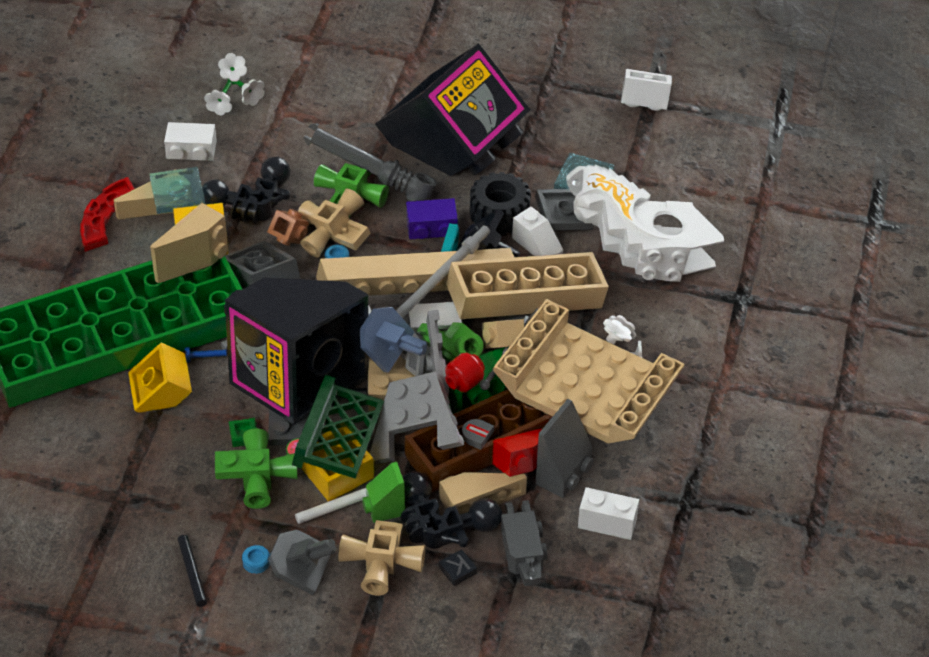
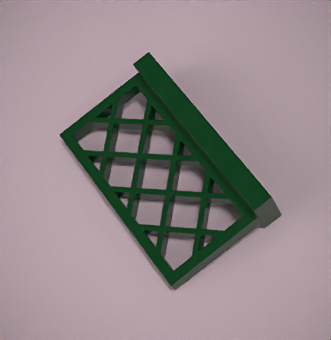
M325 375L297 443L292 466L303 468L304 463H308L356 479L381 413L384 400L334 385L335 378ZM338 395L347 398L349 402L340 405L335 397ZM369 405L376 409L365 413L361 406ZM354 408L358 415L349 418L345 411ZM338 413L342 420L333 423L329 415ZM363 421L368 428L358 431L354 424ZM347 426L352 433L342 436L338 429ZM331 431L335 438L326 441L321 434ZM357 439L361 446L351 449L347 442ZM340 444L344 452L335 454L330 447ZM324 449L328 457H317L313 455V452ZM350 458L354 463V468L342 465L340 460Z

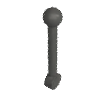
M505 348V349H504V351H503V353H502V356H503V354L506 352V350H507L508 348ZM493 369L488 377L480 382L482 390L489 389L490 382L496 374Z

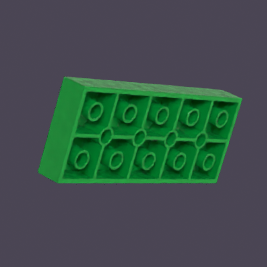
M226 257L219 258L211 266L161 283L155 281L151 260L0 308V387L9 408L133 368L161 342L182 352L187 347L191 349L227 337L226 315L224 313L225 299L236 290L243 289Z

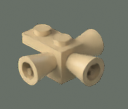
M347 188L337 204L325 200L318 207L310 200L303 202L298 212L303 214L302 218L309 221L310 225H315L316 230L301 240L300 243L304 250L318 258L322 254L328 240L357 250L371 234L367 226L349 219L351 214L364 205L360 195Z
M376 520L374 529H370L368 542L344 534L341 537L339 562L366 560L367 573L361 583V588L368 594L381 596L388 592V574L394 575L396 564L422 573L426 547L425 545L400 547L403 533L402 523Z

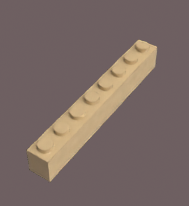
M511 248L476 250L473 254H468L462 261L514 258ZM457 251L320 259L316 278L317 280L348 282L367 293L368 296L415 293ZM448 275L430 292L449 291L446 285Z

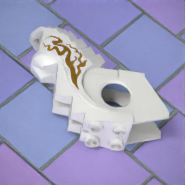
M598 165L578 166L566 176L567 185L573 195L576 196L573 205L576 218L584 223H592L598 226L603 251L620 254L622 265L635 268L636 274L642 275L644 279L680 282L682 275L716 267L715 261L701 247L724 243V237L693 206L692 202L649 201L651 195L643 188L639 189L633 182L630 183L623 175L618 176L612 169L609 168L608 170ZM663 214L672 215L681 221L682 228L654 225V219Z

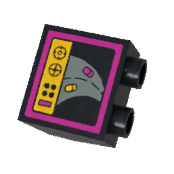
M478 43L431 73L379 119L375 125L393 147L449 176L468 167L473 175H476L496 159L490 150L495 143L503 149L522 135L524 131L517 123L531 109Z
M262 278L243 290H236L225 299L224 313L226 315V354L228 357L229 384L290 423L296 424L309 416L325 375L335 378L334 385L347 389L354 388L368 379L369 356L361 348L360 328L368 317V294L348 282Z

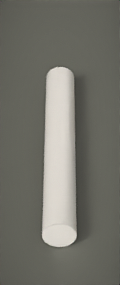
M366 488L295 514L297 523H304L362 501V498L366 497Z

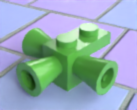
M345 163L339 173L321 164L314 176L315 187L335 189V193L330 199V202L335 204L338 203L344 190L347 188L355 191L361 198L379 208L385 205L389 194L388 185L367 183V178L372 173L356 165Z
M453 322L447 331L439 330V333H442L443 340L442 357L447 362L452 361L461 353L475 354L477 356L485 354L482 352L484 346L482 338L465 324ZM422 323L416 332L423 336L421 340L426 341L430 347L427 323Z
M255 428L247 430L243 434L246 450L215 452L216 479L243 478L244 491H246L244 504L249 508L260 509L268 506L271 502L268 491L271 490V476L298 480V470L296 466H292L294 453L270 459L269 449H267L269 434L263 429Z

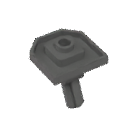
M296 529L279 534L268 561L275 577L313 595L316 592L330 555L335 554L337 548L333 539L319 541Z

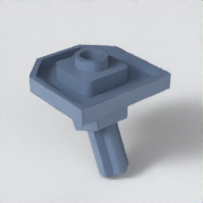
M393 307L373 309L360 328L361 348L383 372L389 373L403 350L421 356L426 353L428 344L426 341L412 337L415 333L414 330Z

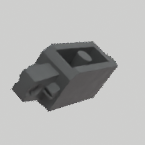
M529 500L522 501V512L514 513L512 502L505 503L506 514L501 515V534L508 569L514 574H520L524 586L541 584L543 560L548 558L546 543H541L540 537H543L541 521H536L535 513L531 511Z

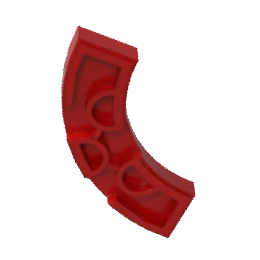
M129 177L110 184L102 190V193L96 199H92L87 205L82 223L80 224V234L85 252L108 244L106 226L111 215L115 212L114 199L135 189Z

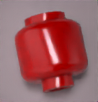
M461 353L446 365L445 381L453 390L457 389L460 392H468L484 379L485 366L477 355Z

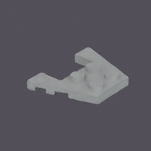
M439 310L428 311L426 319L430 347L427 346L423 374L431 372L440 374L447 395H449V387L445 381L446 364L441 351L443 344L442 333H439L437 323L440 320Z
M431 372L389 382L370 451L374 465L395 461V434L437 425L438 447L443 450L464 445L463 437L457 429L456 417L452 415L449 406L450 400L440 374Z

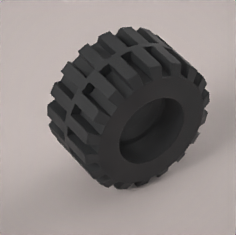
M493 172L489 173V176H481L480 180H476L474 186H471L470 189L471 221L476 223L490 213L500 209L504 214L495 231L501 235H506V233L512 234L513 217L530 207L531 191L528 189V184L523 182L522 178L515 177L511 173L499 172V174H495Z

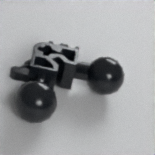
M279 156L270 157L261 166L260 173L262 178H257L255 191L245 184L240 185L238 192L229 191L225 182L214 179L203 184L199 196L205 205L223 203V207L226 204L232 205L231 219H236L240 216L241 221L247 222L249 219H253V224H256L258 221L269 219L272 216L274 206L278 202L290 198L289 190L278 188V186L286 183L291 173L290 166L285 159Z
M413 471L402 477L404 480L405 502L413 506L405 509L401 513L400 518L405 523V530L410 534L409 539L413 543L423 542L425 546L432 549L440 548L449 543H457L461 547H467L468 537L464 530L474 527L481 532H489L496 529L501 522V506L490 498H480L474 501L469 512L459 515L456 506L446 508L443 516L439 515L437 499L429 500L433 488L428 476L422 472Z

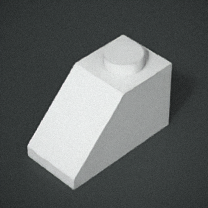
M529 207L513 217L512 238L532 255L563 254V248L548 219L533 207Z

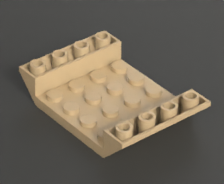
M546 299L493 367V371L516 399L548 415L554 416L567 399L573 401L586 433L606 443L634 439L678 377L685 364L663 353L659 355L654 363L647 361L569 324V309Z

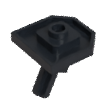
M500 209L470 225L456 249L458 251L462 247L461 244L467 237H472L482 226H487L490 229V234L479 243L477 250L511 248L514 258L520 255L518 250L500 242L502 236L495 231L504 214Z

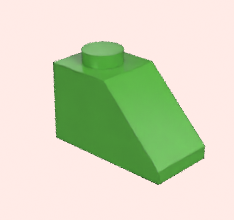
M397 462L391 463L366 485V497L362 498L365 513L371 514L373 523L376 520L384 521L400 517L401 513L405 510L404 480Z

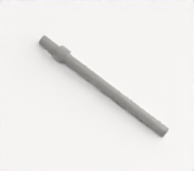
M482 226L472 237H467L462 242V247L411 295L396 312L404 318L449 274L451 262L462 261L468 254H473L479 248V243L490 234V229L487 226Z

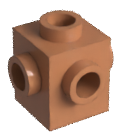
M289 209L288 212L276 210L267 232L276 236V241L284 245L290 246L291 243L300 244L301 240L307 235L309 221L303 219V214L296 210Z

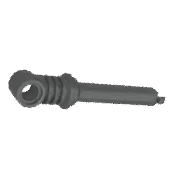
M318 123L308 126L315 131L312 138L306 135L303 138L308 146L313 143L360 168L366 169L368 172L378 176L379 182L383 183V185H388L391 188L394 185V189L398 190L400 188L401 193L406 191L405 195L410 201L430 200L437 185L436 180L424 173L412 175L413 171L410 170L408 173L407 168L402 170L403 166L399 164L398 160L385 162L318 128Z

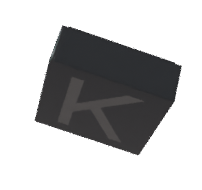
M462 549L439 561V568L453 586L477 574V567Z

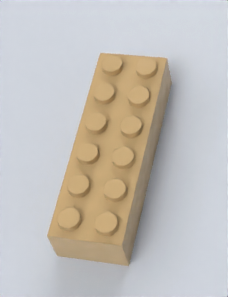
M593 252L451 262L446 282L460 319L532 314L535 309L540 308L546 299L569 309V311L598 309L603 307L609 287Z

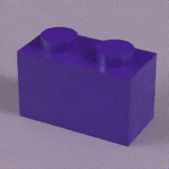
M455 199L406 202L409 240L445 237L450 223L458 225Z

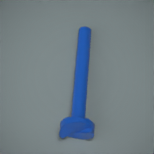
M190 347L185 348L186 362L188 363L191 361L190 358L227 356L226 350L190 352Z

